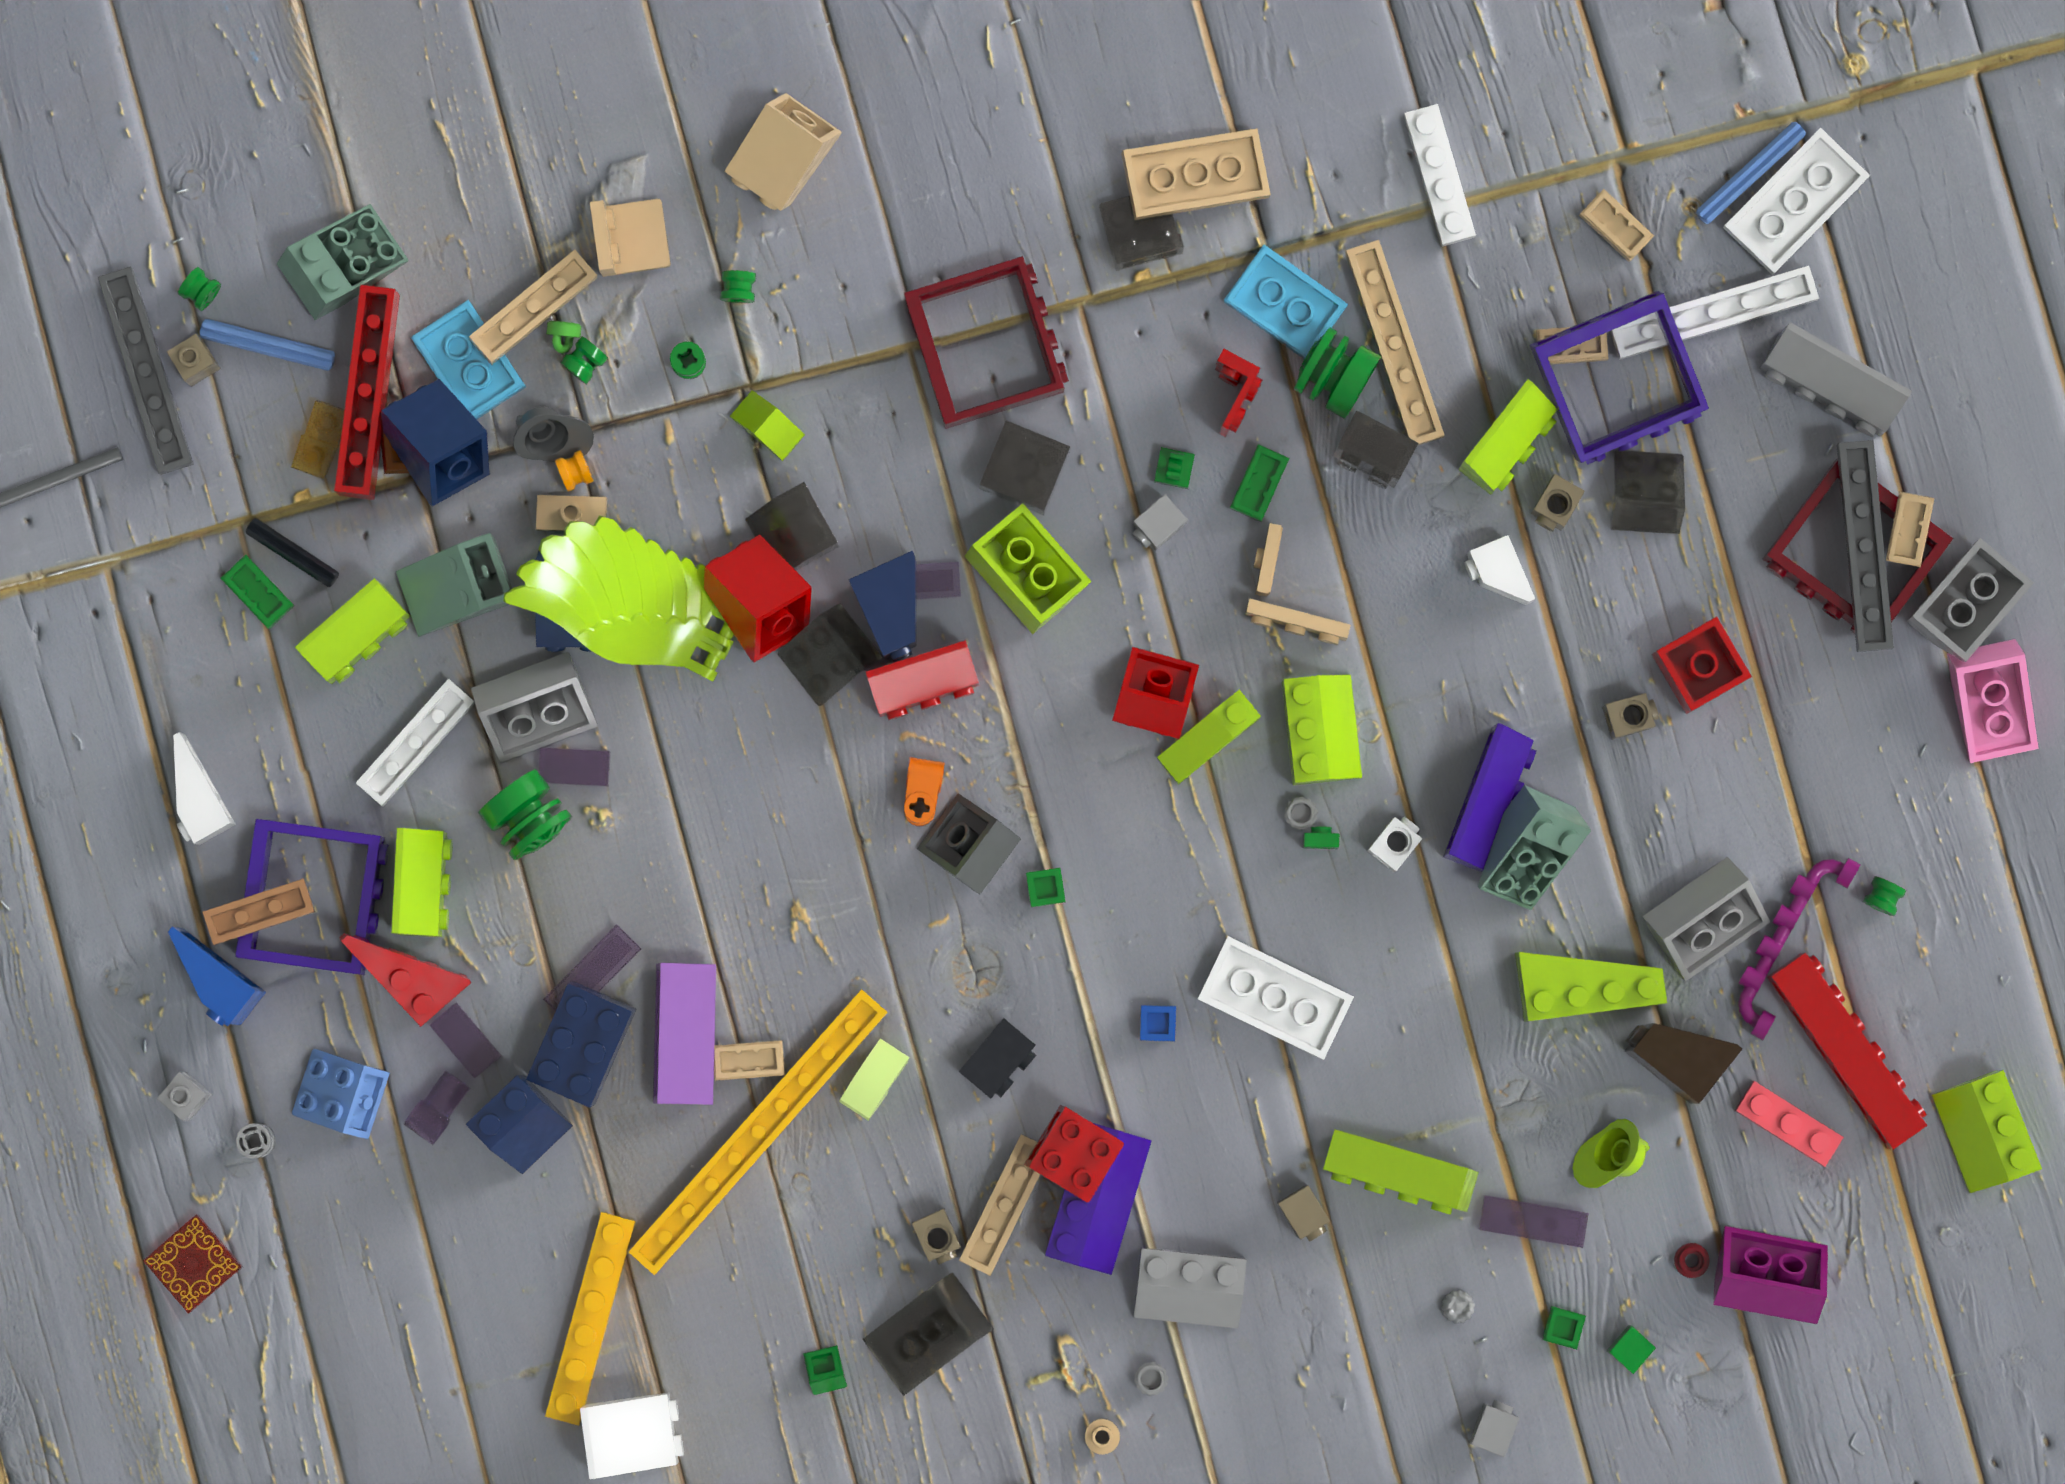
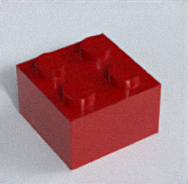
M1717 616L1651 654L1686 714L1752 677Z

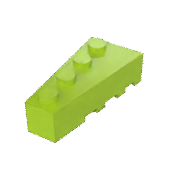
M1525 952L1515 953L1524 1022L1667 1003L1663 968Z
M1334 1129L1323 1170L1332 1172L1331 1180L1351 1185L1352 1179L1366 1182L1365 1190L1384 1195L1386 1189L1399 1192L1397 1199L1416 1205L1419 1198L1432 1202V1210L1451 1215L1453 1208L1468 1212L1479 1172L1336 1129Z

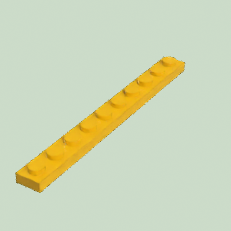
M861 989L637 1241L629 1253L653 1275H656L888 1012Z

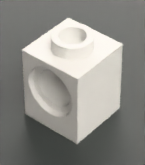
M1394 817L1367 852L1394 873L1422 840L1417 835L1420 829L1406 817H1403L1401 820ZM1397 832L1405 837L1406 846L1403 851L1395 852L1388 847L1387 839L1391 833Z

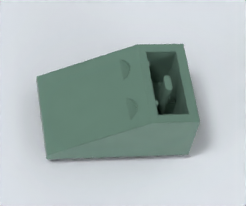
M371 204L288 246L277 262V265L314 320H317L358 296L360 285L373 286L407 263L408 258Z
M491 533L456 544L396 571L418 637L510 605L505 603L503 599L504 593L511 590L512 586L495 537Z
M1524 785L1504 811L1478 888L1528 910H1532L1589 835L1591 829L1576 807Z

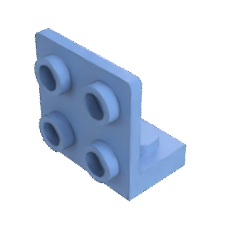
M313 1049L292 1110V1115L344 1134L369 1139L390 1072Z

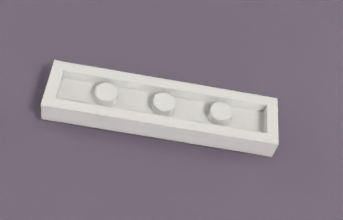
M1438 104L1404 113V119L1441 246L1475 238V230Z
M448 679L360 777L356 784L384 807L471 709L475 701Z

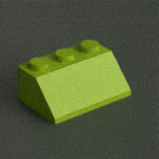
M1527 379L1458 470L1490 495L1496 488L1502 492L1515 476L1510 472L1515 463L1519 461L1524 464L1536 449L1531 445L1536 436L1540 434L1545 437L1557 422L1552 417L1557 408L1532 381Z
M1023 503L976 541L964 556L1032 634L1057 615L1092 582Z
M374 578L296 645L295 648L327 682L333 684L337 680L340 684L355 672L352 666L362 658L365 661L369 660L382 648L379 645L382 640L388 635L394 638L407 627L408 624L405 621L410 615L387 588Z
M1316 675L1283 679L1282 691L1293 786L1362 778L1351 675Z
M397 828L392 934L442 937V930H448L449 909H443L444 895H450L451 875L445 874L446 860L452 859L453 843L452 839H447L446 832Z
M2004 1070L1992 1071L1931 1095L1969 1193L2010 1182L2042 1169Z

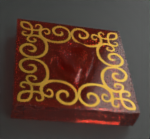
M198 1214L192 1217L143 1260L188 1314L243 1268L241 1263Z

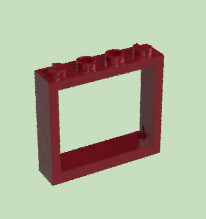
M1023 256L904 293L945 429L1064 393L1065 387L1063 383L1069 381L1063 362H1056L1053 350L1059 349L1053 329L1046 330L1043 317L1048 316L1043 296L1036 298L1032 286L1038 283L1032 263L1025 264ZM1017 275L1050 384L956 413L922 304Z
M1837 458L1762 559L1768 563L1766 567L1773 571L1775 576L1780 579L1786 576L1796 584L1794 589L1803 597L1809 600L1814 597L1824 604L1822 610L1830 617L1838 621L1843 618L1851 624L1850 630L1855 634L1852 605L1782 554L1836 479L1840 480ZM1878 483L1880 510L1894 519L1898 497ZM1931 521L1926 538V544L1931 547V550L1923 559L1921 567H1917L1890 604L1891 623L1954 539Z

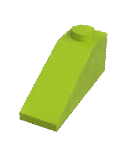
M1239 689L1161 753L1157 759L1174 780L1180 784L1261 718V715Z

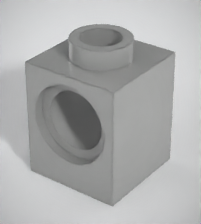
M1164 494L1133 521V526L1136 528L1133 534L1145 548L1151 545L1156 551L1187 524L1188 519L1168 496Z
M179 1072L158 1096L157 1100L182 1121H191L213 1094L187 1072Z
M1494 1400L1492 1406L1483 1403L1469 1443L1505 1458L1519 1421V1417L1512 1414L1514 1407Z

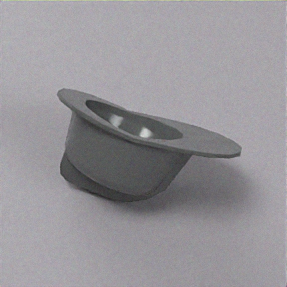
M544 406L535 407L524 415L517 416L516 425L518 429L514 434L513 446L516 453L522 458L555 462L556 459L561 457L564 459L572 457L574 452L581 450L583 455H586L593 445L594 434L591 427L584 420L559 415L552 408Z

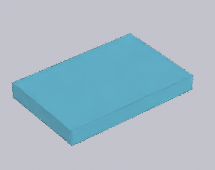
M1266 245L1262 246L1223 301L1303 359H1305L1315 341L1322 337L1329 327L1332 328L1348 306V303Z
M467 300L413 335L411 339L436 377L478 419L526 388L506 355L491 365L469 340V336L480 328L484 322L471 302Z

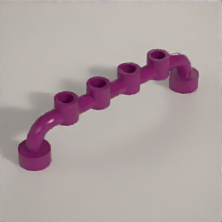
M1850 858L1847 859L1846 863L1834 859L1822 860L1814 864L1806 877L1799 874L1789 891L1795 897L1789 907L1781 905L1772 922L1778 926L1772 938L1767 935L1764 936L1755 952L1761 956L1755 968L1747 966L1738 983L1744 986L1738 1001L1739 1012L1743 1020L1753 1027L1751 1032L1753 1036L1763 1041L1776 1018L1775 1015L1766 1010H1763L1761 1015L1757 1014L1752 1008L1753 999L1820 879L1827 873L1836 874L1838 877L1835 882L1848 889L1861 864Z

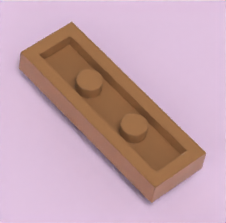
M303 878L203 911L202 913L212 943L215 946L314 913L315 910L305 879Z

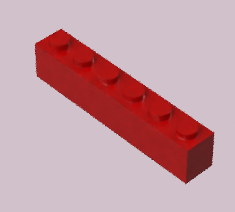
M360 285L334 489L339 496L375 499L383 435L381 410L386 408L400 300L399 293L393 288Z
M1806 952L1800 953L1767 976V979L1887 1149L1894 1150L1928 1126L1923 1119L1927 1116L1926 1112L1916 1099L1910 1101L1902 1090L1906 1087V1084L1895 1070L1890 1072L1882 1060L1886 1056L1875 1041L1869 1043L1862 1033L1866 1029L1864 1024L1854 1012L1851 1014L1847 1012L1842 1004L1845 998L1834 983L1830 986L1821 975L1825 972V969L1814 955L1809 957Z

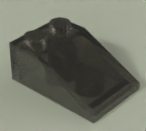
M952 1272L928 1288L862 1340L901 1394L905 1396L994 1328Z

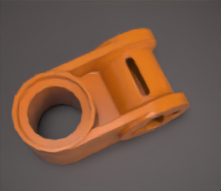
M910 757L906 780L907 790L904 802V815L912 825L925 826L933 820L938 793L941 791L945 762ZM918 801H923L924 807L930 809L929 812H923L921 818L915 817V811L910 810V807L916 806Z

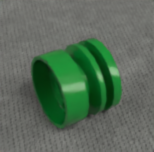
M1329 327L1326 333L1315 341L1299 369L1294 391L1302 394L1309 382H1312L1315 386L1309 399L1314 401L1323 390H1326L1330 394L1325 408L1346 419L1375 370L1381 356L1362 345L1351 357L1348 356L1345 352L1349 338L1344 336L1338 347L1334 348L1331 344L1337 331Z
M536 769L508 785L489 800L478 812L491 831L499 830L505 826L510 828L500 843L505 847L519 840L509 852L515 861L527 854L535 853L560 834L562 828L572 818L567 809L555 816L551 815L562 804L558 798L545 804L541 802V799L549 791L550 786Z

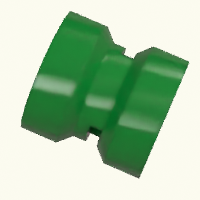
M581 336L575 343L576 349L572 354H566L560 363L576 378L587 385L593 377L595 368L603 366L608 357L588 339Z

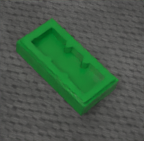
M1258 444L1230 509L1262 522L1290 458Z
M247 555L242 557L221 577L222 581L268 629H271L295 606Z

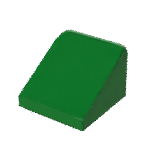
M1628 1325L1607 1349V1352L1634 1374L1656 1347L1632 1325Z
M837 1345L803 1353L809 1384L814 1395L847 1387Z

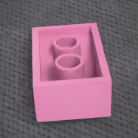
M2016 639L1980 646L1966 662L1947 653L1953 693L1969 762L1974 763L2039 749L2026 658Z

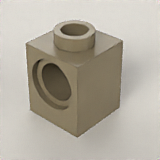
M197 334L167 351L183 380L191 387L221 369L204 340Z
M1554 474L1531 512L1532 515L1537 517L1535 522L1549 531L1553 532L1555 528L1561 531L1567 524L1585 491ZM1551 497L1561 498L1565 504V511L1561 514L1552 513L1547 506L1548 499Z
M1646 693L1602 706L1611 740L1656 727L1654 720L1659 719L1656 704L1653 699L1648 700ZM1633 706L1639 710L1641 719L1637 725H1631L1625 721L1623 713L1626 707Z
M1309 1185L1303 1186L1277 1202L1300 1240L1307 1237L1310 1242L1327 1231L1324 1225L1329 1223L1330 1220Z
M945 1208L912 1222L929 1262L936 1259L939 1265L957 1257L955 1250L961 1248V1244ZM934 1228H941L948 1235V1242L942 1248H935L928 1242V1234Z

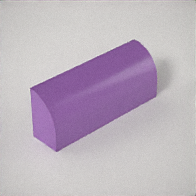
M656 964L654 1104L713 1105L716 964Z

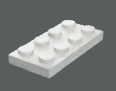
M1820 128L1723 228L1773 276L1870 175Z
M1227 936L1198 1000L1324 1060L1354 996Z

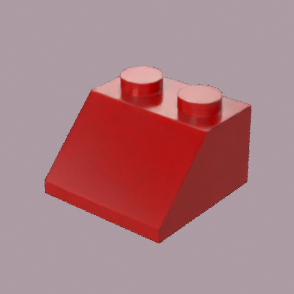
M1132 647L1112 721L1180 739L1199 665Z

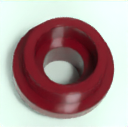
M1684 1244L1675 1253V1267L1681 1275L1687 1278L1700 1277L1709 1267L1710 1259L1708 1252L1699 1244ZM1689 1254H1695L1698 1261L1694 1267H1688L1685 1263V1258Z

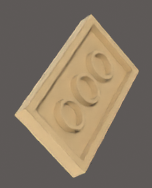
M1257 128L1126 149L1121 153L1134 220L1266 199L1271 195Z

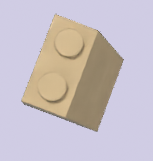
M785 93L766 103L724 172L732 177L731 181L736 186L744 190L750 189L759 195V200L765 206L773 210L779 209L782 211L792 204L842 132Z

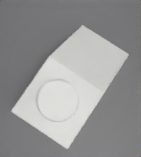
M1509 535L1470 550L1467 553L1469 560L1464 563L1472 581L1477 579L1481 587L1524 605L1535 600Z

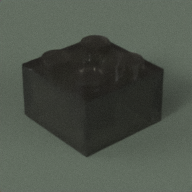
M1356 411L1333 456L1339 459L1337 464L1353 473L1358 469L1370 475L1368 481L1383 489H1386L1388 485L1395 488L1418 442Z
M1005 421L980 482V490L1017 505L1023 503L1028 509L1044 515L1069 456L1070 446Z

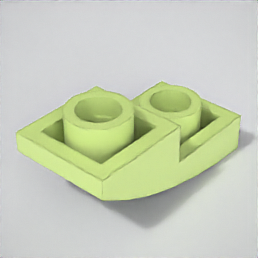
M880 1039L850 1082L839 1102L869 1121L887 1096L891 1085L908 1063L909 1057Z

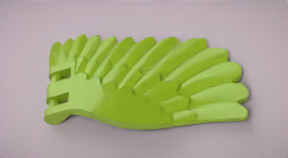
M600 515L594 525L584 521H570L564 528L563 536L550 535L541 539L539 551L544 561L531 559L521 565L516 574L525 582V585L514 587L504 593L503 601L505 603L545 616L564 628L583 646L596 655L619 664L685 667L713 682L718 674L715 670L720 660H725L734 643L731 641L734 635L704 589L705 566L700 563L695 567L693 562L687 557H683L680 561L677 554L672 550L668 549L664 553L660 545L655 541L648 539L645 542L642 535L634 528L630 527L623 531L614 519ZM712 615L724 621L719 634L706 628ZM696 647L709 652L703 665L690 659Z

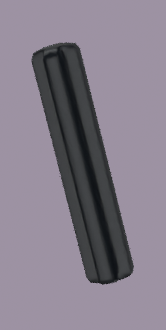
M254 518L247 526L245 531L247 535L325 586L331 587L337 580L338 571L262 521Z

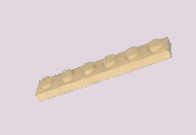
M1376 240L1346 250L1345 253L1410 447L1443 438L1445 435L1380 241Z

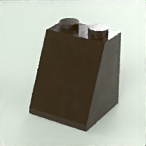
M1656 1023L1646 1024L1645 1026L1643 1024L1641 1026L1637 1025L1625 1040L1629 1044L1625 1050L1628 1055L1690 1104H1700L1743 1049L1738 1044Z

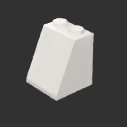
M670 1393L591 1403L580 1408L589 1479L673 1466L679 1463L678 1456H684L682 1436L675 1435L673 1421H679L677 1400H670Z

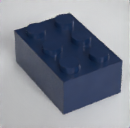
M575 981L569 982L526 1080L591 1108L597 1102L637 1009Z

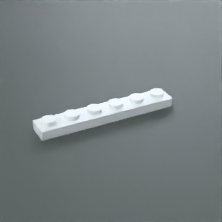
M1806 266L1669 308L1682 341L1811 303L1817 301L1819 296L1810 267ZM1655 312L1610 331L1619 360L1667 346Z

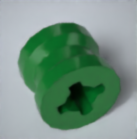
M197 267L183 281L178 295L184 299H191L194 302V306L203 311L217 296L221 283L215 279H208L205 276V272Z
M739 270L722 272L721 279L725 284L724 290L720 294L721 301L730 303L755 302L752 284L756 282V273Z
M685 341L677 344L670 354V362L674 372L683 379L697 378L706 367V358L703 350L693 342Z
M1874 876L1871 882L1873 886L1871 893L1865 895L1862 902L1882 913L1895 916L1898 899L1904 897L1906 890L1888 880Z

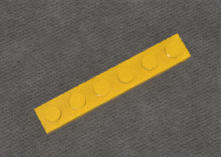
M605 1212L600 1214L545 1417L578 1426L581 1423L580 1408L586 1405L636 1223L634 1220Z

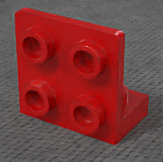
M1226 349L1222 350L1216 363L1215 370L1220 373L1218 378L1234 387H1237L1238 383L1242 384L1243 387L1221 427L1220 435L1224 437L1227 436L1229 430L1236 433L1246 413V410L1242 408L1245 400L1250 402L1254 400L1263 379L1258 377L1260 367Z
M1060 1105L1024 1165L1081 1200L1090 1202L1124 1143L1066 1106Z

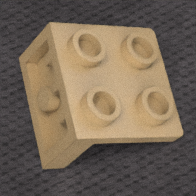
M660 199L606 206L603 200L589 202L598 266L603 277L670 267L671 262L663 206Z

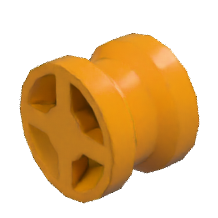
M581 450L574 452L573 456L568 459L561 457L555 460L568 492L574 490L576 485L580 483L589 484L594 482Z

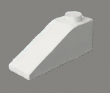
M178 732L173 735L177 814L181 822L177 823V827L187 842L192 839L194 844L201 845L236 824L187 736Z

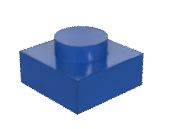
M1141 1005L1140 1041L1175 1042L1176 1006Z

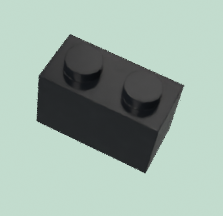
M1003 1018L959 1072L990 1099L995 1094L1001 1098L1014 1083L1009 1078L1017 1067L1024 1071L1037 1056L1032 1051L1036 1045Z

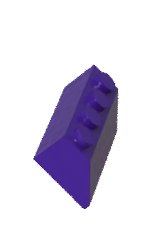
M1500 723L1491 728L1443 858L1483 872L1504 811L1524 786V783L1519 781L1523 768L1529 770L1536 754V750L1531 749L1534 742L1533 739Z
M1093 1123L1121 1140L1124 1146L1090 1202H1085L1064 1189L1045 1256L1112 1275L1152 1140Z

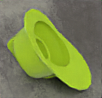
M1617 1119L1588 1139L1579 1148L1574 1157L1572 1167L1574 1177L1580 1185L1586 1188H1598L1616 1177L1631 1176L1642 1167L1646 1152L1650 1149V1146L1645 1140L1641 1139L1639 1131L1633 1122L1627 1119Z

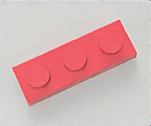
M1752 1081L1734 1110L1823 1167H1826L1844 1138L1755 1081Z

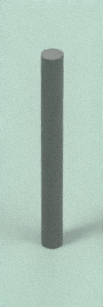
M118 447L1 492L0 508L122 461L121 451Z

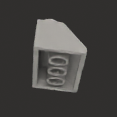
M1791 322L1779 333L1760 366V369L1766 372L1764 376L1768 380L1781 386L1785 382L1796 389L1795 394L1811 403L1816 400L1827 406L1825 409L1827 413L1841 420L1847 417L1857 423L1856 429L1871 437H1874L1875 434L1881 436L1887 431L1912 392L1910 389Z

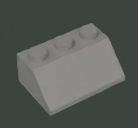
M1979 538L1907 622L1932 644L1966 662L2034 582Z
M569 652L471 688L478 715L500 763L598 727L581 678Z
M1729 857L1711 867L1701 876L1642 916L1654 939L1685 982L1770 923L1750 880Z
M1141 1247L1134 1318L1238 1328L1247 1259Z

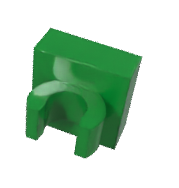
M1161 447L1154 483L1188 489L1195 454Z

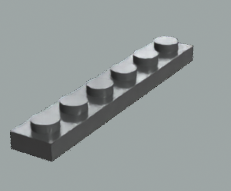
M130 266L99 276L98 280L158 474L163 475L194 465L133 268Z
M1874 441L1838 443L1836 446L1857 652L1893 649Z

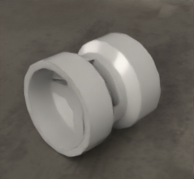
M261 1123L247 1124L240 1129L236 1137V1146L239 1152L248 1158L265 1157L272 1152L276 1144L273 1130Z

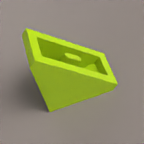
M753 390L730 415V418L782 461L805 436L777 407Z

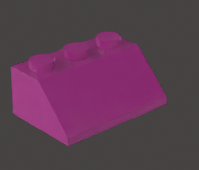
M1724 1226L1714 1279L1713 1305L1818 1324L1827 1298L1828 1245Z

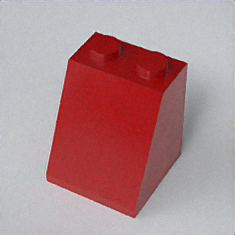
M761 535L740 543L734 550L722 557L712 559L705 566L704 589L753 662L760 660L809 631L812 587Z

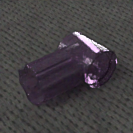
M445 1071L425 1100L422 1099L415 1106L404 1122V1125L433 1145L451 1121L449 1119L471 1088L456 1076Z

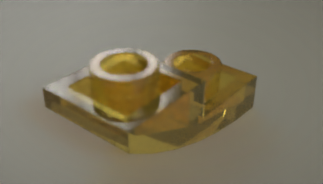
M320 400L315 401L305 434L301 435L291 468L325 479L341 440L345 409Z

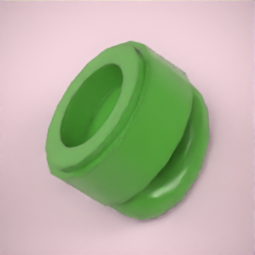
M549 321L547 322L546 335L553 336L552 344L554 349L558 353L564 354L571 350L573 339L581 337L582 326L577 323ZM561 337H565L563 345L561 344Z

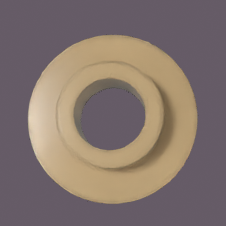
M1097 1419L1090 1423L1085 1431V1442L1094 1453L1108 1454L1115 1450L1119 1444V1430L1110 1420ZM1101 1430L1109 1434V1440L1103 1444L1097 1442L1095 1438L1097 1432Z

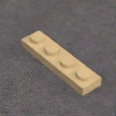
M574 249L469 336V340L486 360L493 365L595 281L597 274Z
M1022 1134L959 1261L991 1276L1040 1176L1039 1173L1024 1165L1037 1142Z

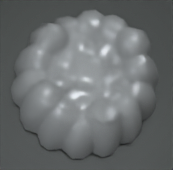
M1294 798L1288 802V806L1285 808L1286 813L1284 815L1287 823L1292 828H1297L1298 830H1306L1309 826H1313L1318 814V810L1315 808L1316 804L1311 802L1309 798Z
M1461 1290L1451 1291L1442 1300L1441 1310L1448 1321H1453L1455 1324L1459 1322L1465 1323L1474 1314L1475 1304L1472 1302V1296H1469L1467 1292H1462Z
M1146 1362L1135 1373L1136 1378L1134 1381L1137 1384V1389L1148 1396L1158 1395L1159 1392L1164 1391V1387L1168 1384L1166 1369L1161 1364Z

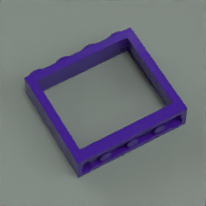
M1655 291L1529 345L1552 403L1557 408L1556 413L1574 458L1580 463L1586 461L1588 465L1595 461L1600 462L1606 458V452L1618 448L1619 452L1628 450L1638 445L1637 439L1649 434L1651 438L1661 436L1670 431V425L1682 421L1683 424L1694 422V419L1702 416L1701 412L1709 409L1665 295L1662 292ZM1655 312L1689 400L1583 445L1548 357Z
M256 819L244 898L265 891L273 832L368 845L355 935L368 939L370 942V935L376 934L379 922V914L374 913L376 899L381 900L384 888V879H379L381 865H386L388 860V844H384L385 837ZM259 931L239 937L237 941L236 958L365 975L366 968L353 954L351 963L256 950Z

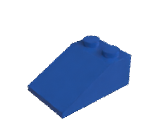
M172 926L168 933L202 1004L209 1008L206 1014L221 1026L224 1024L226 1026L230 1024L241 1025L266 991L188 931Z

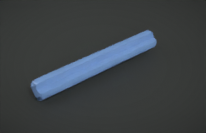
M1792 122L1696 210L1699 219L1705 224L1711 223L1802 140L1806 132L1797 122Z
M205 319L200 327V337L202 339L326 371L330 370L334 365L335 353L331 350L210 319Z

